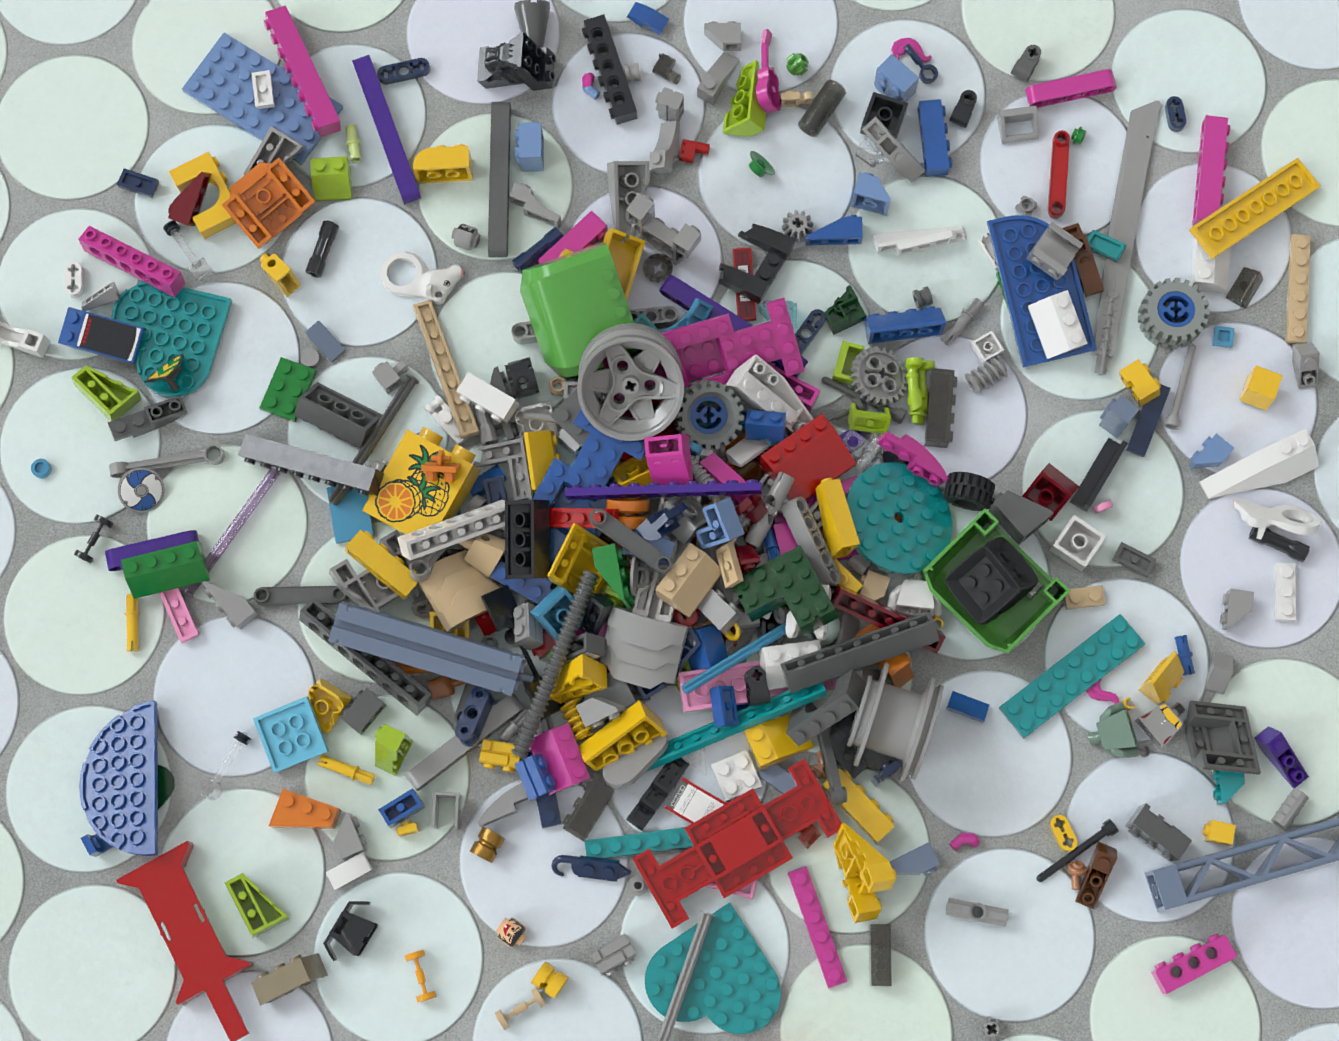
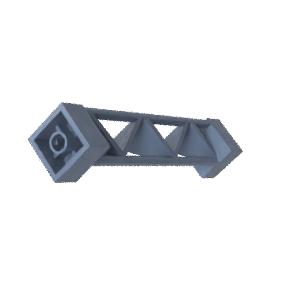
M1339 818L1146 872L1145 876L1157 912L1339 861V837L1328 853L1292 840L1339 826ZM1284 843L1315 859L1270 872ZM1275 844L1255 875L1219 861ZM1211 864L1241 879L1238 882L1196 893ZM1202 865L1184 891L1179 871Z

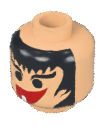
M514 917L505 918L496 930L498 932V939L511 948L516 944L520 946L527 937L524 934L526 926Z

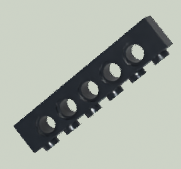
M605 14L584 20L582 33L584 39L588 38V51L590 55L593 54L595 60H592L595 71H599L598 81L600 87L604 86L605 92H603L605 102L610 104L611 108L608 110L611 120L615 119L616 125L637 119V110ZM596 36L602 37L599 40L594 39ZM602 52L608 53L605 56L599 55ZM607 68L613 69L611 72L605 71ZM613 84L618 85L617 88H611L610 86ZM621 100L624 103L616 104L615 102Z

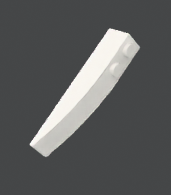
M1305 428L1200 481L1199 484L1208 499L1257 488H1266L1277 484H1285L1319 467L1316 447Z

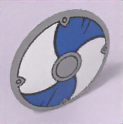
M143 467L134 468L126 472L118 484V496L121 503L127 509L138 513H145L155 509L161 503L165 493L161 477L155 471Z

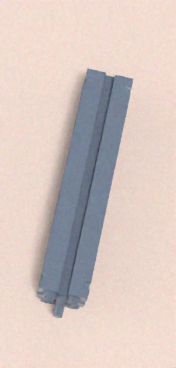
M346 601L339 603L328 639L329 642L335 644L339 643L345 647L496 692H503L512 696L513 691L517 692L520 680L532 683L534 678L532 675L523 673L526 660H523V654L513 653L503 648L366 607L352 605Z

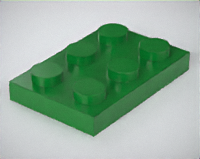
M281 357L259 407L260 410L296 422L297 417L294 415L299 397L310 389L317 372L316 369Z

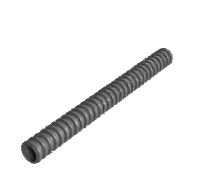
M587 570L582 572L584 575L580 577L582 580L578 582L579 587L575 589L577 592L573 594L574 600L571 599L572 605H569L570 610L566 612L568 615L564 617L565 622H562L563 627L560 628L561 632L557 635L558 640H555L556 645L552 647L554 650L550 652L552 655L548 657L549 663H546L547 668L543 670L545 673L541 675L543 678L539 680L540 685L536 687L538 690L534 692L535 697H532L533 703H530L531 708L527 710L529 713L525 715L526 720H523L524 725L521 726L520 729L522 730L518 733L519 738H516L517 743L513 745L515 748L511 750L512 754L521 758H527V753L531 751L529 748L533 746L532 740H535L536 730L540 728L538 725L542 723L541 718H544L543 713L547 710L545 707L549 705L547 702L551 700L550 695L554 693L552 690L556 688L555 683H558L557 677H560L559 672L563 670L561 667L565 665L564 660H567L566 655L569 654L568 650L572 647L571 642H574L573 637L577 635L575 632L579 630L577 627L581 625L580 619H583L582 614L586 612L584 609L588 607L586 604L590 602L589 597L593 595L591 592L595 590L593 588L594 585H597L596 579H599V576Z

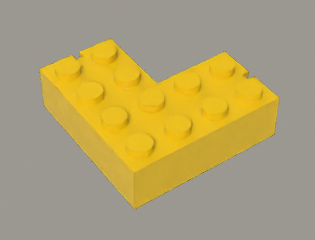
M610 228L605 233L603 242L609 248L627 300L645 240L630 235L623 243L621 241L626 237V233ZM564 249L559 257L570 254L573 251Z

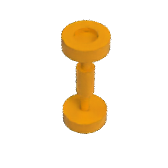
M424 950L405 955L406 962L414 960L418 984H421L423 994L416 996L417 1003L437 997L435 991L427 993L426 978L423 968H420L418 958L425 956Z

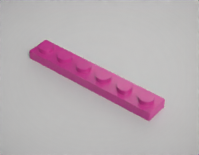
M807 866L788 872L827 987L831 988L847 982Z

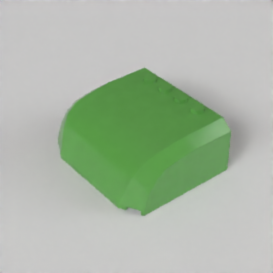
M604 242L522 270L520 293L544 362L559 377L578 375L582 354L591 340L599 333L615 325L634 323L611 253ZM625 348L626 351L631 355V357H634L641 352L639 350ZM602 362L597 369L604 367Z
M985 508L923 570L930 592L986 647L1008 654L1071 590L1057 577L1053 580L998 527L999 521ZM1003 537L1026 560L1035 572L1039 583L1043 586L1034 598L1030 599L1027 595L1024 596L1013 607L1000 614L998 618L985 625H981L967 613L945 583V578L975 550L994 538Z

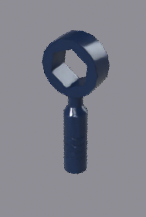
M907 44L904 50L915 64L921 68L919 72L920 80L925 84L933 83L938 77L937 68L931 64L924 65L922 59L911 45ZM924 70H931L934 77L932 79L926 78L923 74Z

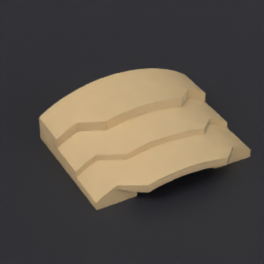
M466 550L435 562L432 565L428 579L419 582L446 632L462 627L469 619L488 612L480 596L504 586H501L500 582L491 577H486L465 561L464 558L468 552Z

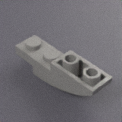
M876 116L862 128L874 145L911 183L926 171Z

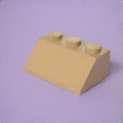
M690 543L656 587L657 597L690 618L722 575L720 567L704 551Z

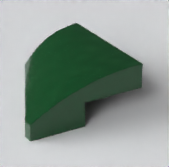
M851 285L847 286L846 292L840 298L838 297L834 301L833 306L824 312L833 335L865 321L867 317Z

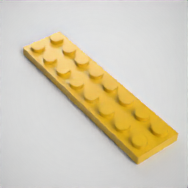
M1296 158L1192 226L1189 231L1213 260L1318 190L1321 185L1299 158Z

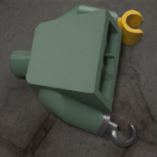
M1128 697L1122 702L1109 706L1101 714L1099 722L1096 723L1098 731L1088 734L1090 744L1094 745L1102 742L1104 750H1108L1110 754L1122 758L1138 757L1140 755L1147 757L1150 753L1149 748L1145 746L1146 754H1144L1143 750L1137 747L1138 742L1128 712L1135 705L1129 707L1126 703L1131 698Z

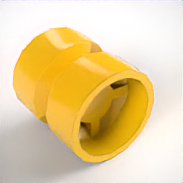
M545 961L534 976L531 984L539 989L544 988L545 993L555 999L569 977L561 971L555 972V967Z

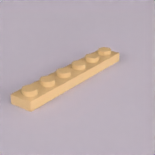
M1292 234L1290 236L1286 343H1307L1311 236Z

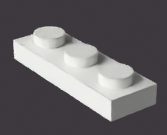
M1276 562L1274 564V621H1296V563Z

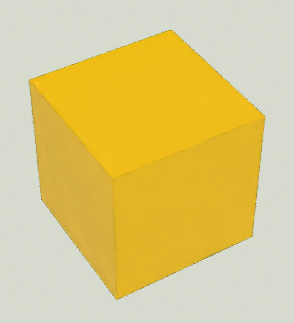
M1255 365L1247 376L1239 401L1266 411L1275 400L1283 375Z

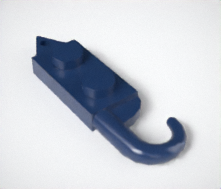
M559 855L554 858L551 864L553 872L558 876H564V873L560 872L557 868L559 863H570L573 873L578 877L617 882L618 879L631 874L629 869L619 863L620 860Z

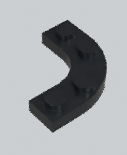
M857 710L830 727L831 731L829 734L836 761L853 779L868 766L862 758L858 767L853 766L856 751L852 746H847Z

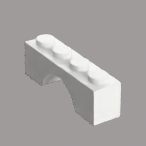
M0 321L1 344L44 358L51 342L44 334L29 329H18Z

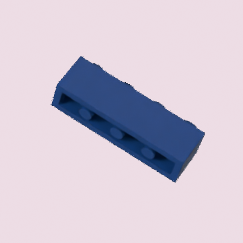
M941 99L919 101L917 111L924 168L926 169L925 177L948 175L949 168H952V159L948 157L950 142L946 140L945 135L948 133L947 123H944L943 119L946 116L945 105L942 106Z

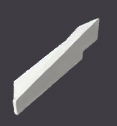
M962 226L872 234L877 254L895 250L897 256L966 240Z

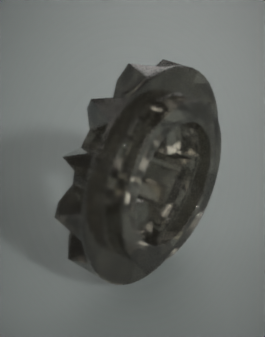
M650 255L643 264L645 277L650 281L657 283L666 281L668 276L672 274L673 265L666 255ZM661 264V269L663 271H658L655 274V268L653 266L658 267V265Z

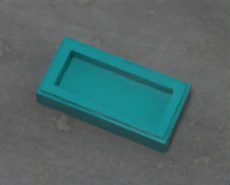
M1092 230L1087 239L1092 252L1116 262L1120 260L1127 247L1125 243L1095 230Z

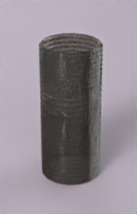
M827 80L798 122L799 128L807 135L817 137L845 96V88L834 80Z

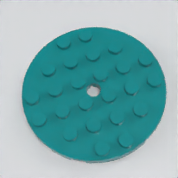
M892 462L877 464L865 470L852 482L845 497L860 545L855 549L866 561H870L878 566V569L891 574L898 573L903 575L922 572L949 545L952 534V518L948 503L943 499V493L938 486L930 484L928 480L921 476L914 475L912 471L907 469L906 464ZM895 514L902 516L901 523L895 520Z

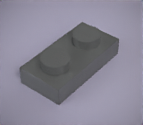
M1123 542L1120 543L1112 559L1146 578L1156 562L1155 558Z

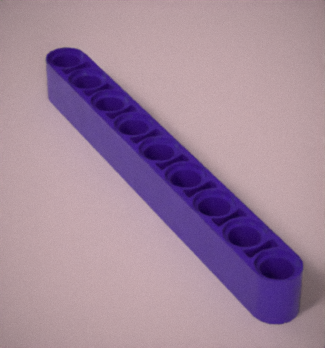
M366 55L352 60L404 205L422 199L370 56Z
M669 275L659 289L663 296L687 311L691 308L695 298L710 304L713 308L707 319L729 313L734 331L753 326L673 275ZM801 356L802 363L805 368L808 361L803 356ZM782 359L769 362L775 363L777 368L785 371ZM800 373L794 374L793 376H795L796 378H798V376L800 375Z

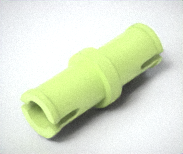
M350 124L345 127L347 136L346 146L349 148L350 161L357 163L362 160L360 152L361 141L358 139L357 126Z

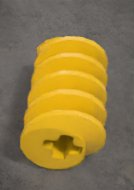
M581 697L567 702L560 708V712H567L563 719L569 720L567 723L572 727L571 730L575 734L576 741L586 740L595 734L590 733L593 726H584L576 705L582 699Z

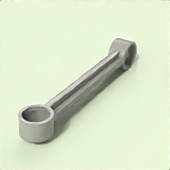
M210 444L204 451L129 463L114 462L109 464L110 477L122 478L129 470L140 467L157 470L201 462L219 465L223 462L225 454L219 445ZM212 449H218L221 452L217 460L212 461L208 459V453Z
M479 495L474 496L464 513L488 505L487 500ZM448 547L427 554L423 559L414 560L410 564L411 579L416 582L427 580L429 568ZM422 567L426 569V572L416 574L413 572V569Z

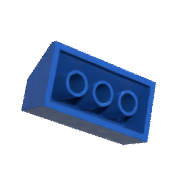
M934 306L918 311L917 309H908L902 313L891 311L887 315L871 314L865 318L864 323L867 343L874 344L942 335L946 319L941 308H935Z

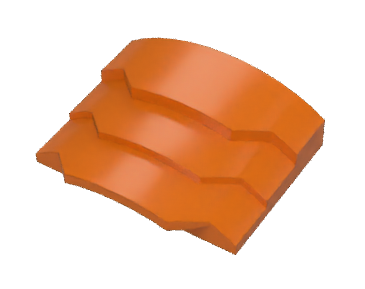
M277 158L272 163L259 162L253 169L231 186L230 198L222 206L255 246L260 249L316 203V200L284 162Z

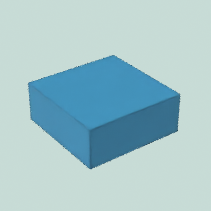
M1215 326L1212 346L1232 348L1235 328Z

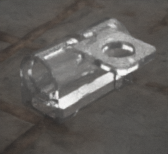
M851 429L842 441L847 449L855 455L854 460L857 464L854 468L863 473L875 465L885 450L882 446L876 444L879 437L874 433L866 440ZM852 436L857 437L859 440L856 447H850L847 443L848 439Z

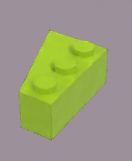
M384 724L383 727L378 728L375 734V738H377L375 741V766L396 776L413 740L405 733Z

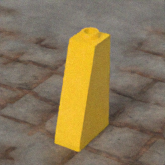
M826 478L816 487V494L825 543L832 558L836 559L849 555L860 545L840 478L834 480Z

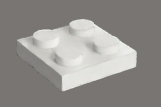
M747 750L711 764L725 802L746 793L752 788L756 790L762 787Z

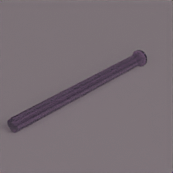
M271 468L206 557L208 573L280 475V472L276 471L275 468ZM201 583L185 586L184 589L181 588V591L194 598L193 594Z

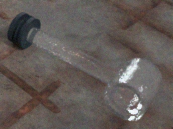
M172 220L166 223L163 227L164 231L168 236L174 237L192 263L188 269L197 282L200 283L212 275L214 272L204 257L198 260L179 233L180 226L177 222Z
M237 731V736L233 737L237 740L214 777L206 778L200 782L199 792L202 796L209 800H216L221 796L223 789L220 781L242 745H247L248 743L246 742L251 740L247 733ZM214 784V792L207 794V787Z

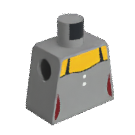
M1179 702L1171 708L1167 703H1163L1138 717L1135 722L1157 748L1161 749L1183 725L1179 716L1185 712V708Z

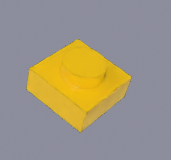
M412 820L403 822L401 827L396 828L400 837L420 832L418 824L413 823Z

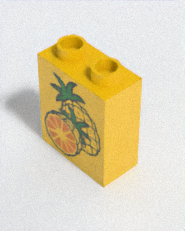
M425 427L421 429L419 435L407 429L383 472L384 476L377 496L371 494L362 511L404 534L455 517L481 472L480 469L472 464L476 455L457 444L452 452L439 447L443 437ZM439 450H444L445 456H451V462L444 463H460V470L457 472L455 482H444V472H438L437 481H426L425 471H421V465H425V462H437L431 461V455H438Z

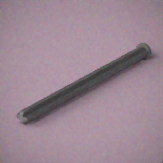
M406 374L407 378L352 463L365 464L413 387L419 383V380L414 376ZM340 485L336 486L328 499L330 503L336 506L347 492L341 489L342 486Z

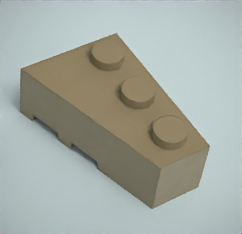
M319 953L302 957L301 954L289 959L291 963L287 965L285 963L279 964L273 968V972L269 973L267 971L258 975V980L251 984L259 1004L263 1005L275 1001L302 986L311 984L310 982L315 979L328 976Z

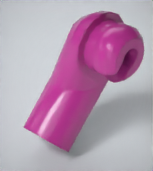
M961 833L949 845L955 851L963 844H968L975 848L979 846L980 840L975 833Z

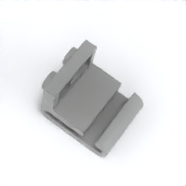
M1051 222L1026 259L1055 280H1058L1065 274L1068 265L1083 243Z

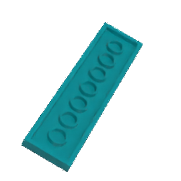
M1119 614L1002 704L999 709L1024 739L1143 647L1145 642L1124 617Z

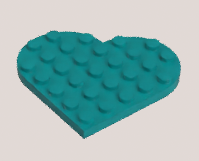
M144 281L137 283L136 286L129 290L126 289L119 296L112 310V319L145 328L136 358L137 371L143 382L171 359L182 353L184 355L183 362L180 365L183 371L174 379L180 388L173 392L165 380L144 382L151 391L169 398L179 395L183 397L195 392L206 382L212 370L232 299L182 287L176 297H173Z
M729 902L713 913L715 917L711 919L676 1021L692 1022L708 1016L717 1027L726 1032L749 1034L760 1030L772 1020L780 1004L781 988L774 969ZM698 924L660 948L653 955L647 966L645 989L648 999L653 1007L665 1017Z

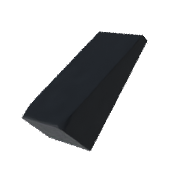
M601 593L592 596L580 628L587 633L598 635L614 603Z

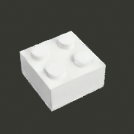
M993 331L974 340L970 345L983 365L1004 352V348Z

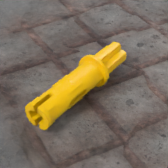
M127 594L126 612L124 613L127 626L126 651L132 652L133 642V651L136 652L139 651L138 618L140 612H138V598L134 599L132 594Z
M324 754L319 758L322 761H318V766L351 778L352 781L358 780L372 785L375 780V774L362 770L359 766L354 767Z

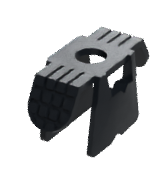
M349 901L323 943L333 961L337 960L330 945L333 938L352 955L360 956L376 931L378 924L349 912L353 905H370V902Z

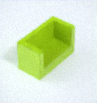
M842 341L833 380L852 386L851 384L855 379L850 378L853 374L850 371V368L853 367L851 363L864 350V346Z
M851 402L848 414L850 430L880 434L888 431L891 421L889 407H885L883 413L857 410L856 404Z

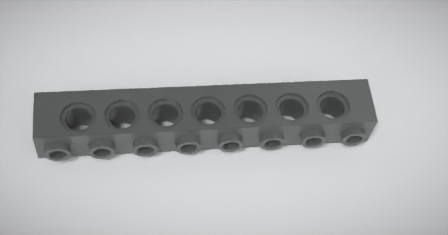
M312 598L300 610L299 620L416 716L430 703L432 694L391 660L345 647L339 643L329 642L328 639L335 621V615L316 599Z

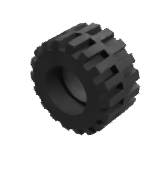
M969 472L949 473L943 499L956 507L967 510L983 511L985 508L987 510L990 509L995 490V484L991 480Z

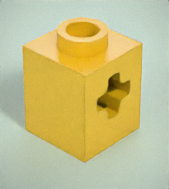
M1210 820L1203 827L1204 841L1225 846L1233 845L1236 825Z

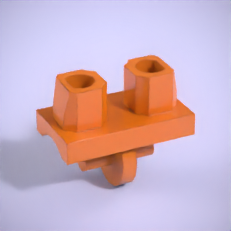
M439 450L438 455H431V461L437 462H425V465H421V471H425L426 481H437L438 472H444V482H455L457 472L460 470V463H444L451 462V456H445L444 450Z

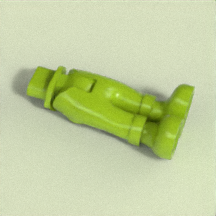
M920 357L905 359V367L907 369L909 415L912 416V424L924 425V417H927L926 412L928 411L927 376L925 374L927 371L935 368V361H924V358Z

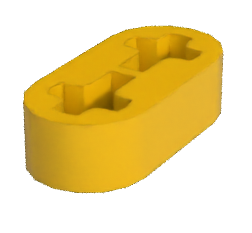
M1056 815L1051 818L1049 826L1060 849L1066 852L1075 849L1077 838L1067 818L1063 815ZM1056 819L1064 822L1062 825L1064 832H1061L1059 827L1055 828ZM1063 834L1066 835L1067 839H1072L1073 842L1070 844V848L1068 845H1063L1065 841Z

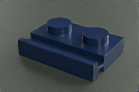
M889 760L881 766V772L878 774L879 777L875 775L871 782L875 787L878 786L881 782L880 780L883 782L898 771L901 764L898 760L894 762Z

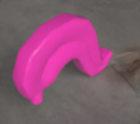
M901 38L893 43L891 51L898 60L900 55L906 53L904 47L907 44H910L919 55L922 63H927L932 58L931 55H924L920 44L914 39Z
M1102 679L1086 690V693L1092 699L1112 701L1114 704L1119 703V698L1116 694L1100 688V681Z

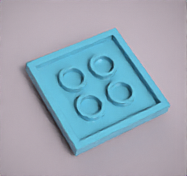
M309 696L253 718L273 773L329 752Z

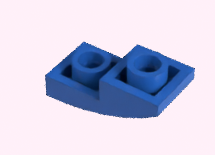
M638 2L634 3L627 15V18L640 27L645 25L657 35L662 33L669 21V18Z

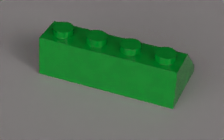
M198 541L121 560L124 577L134 599L210 580L202 543Z

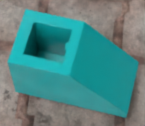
M1213 770V780H1216L1213 797L1214 800H1217V805L1225 804L1245 784L1244 773Z

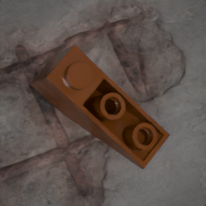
M1098 841L1075 902L1092 909L1095 908L1117 860L1116 848Z

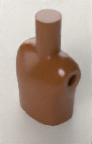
M443 675L427 681L433 700L454 695L455 687L465 684L463 681L452 680V678Z

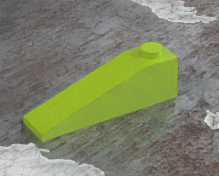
M757 60L742 67L736 84L738 90L735 97H732L730 100L732 104L730 112H726L722 133L726 135L752 137L765 129L766 112L761 108L756 95L759 62Z

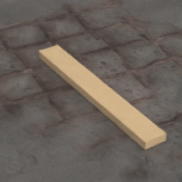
M428 300L413 304L416 318L460 438L465 439L479 435L480 431L470 404L468 405L461 401L459 394L456 392L461 384V380L432 301Z

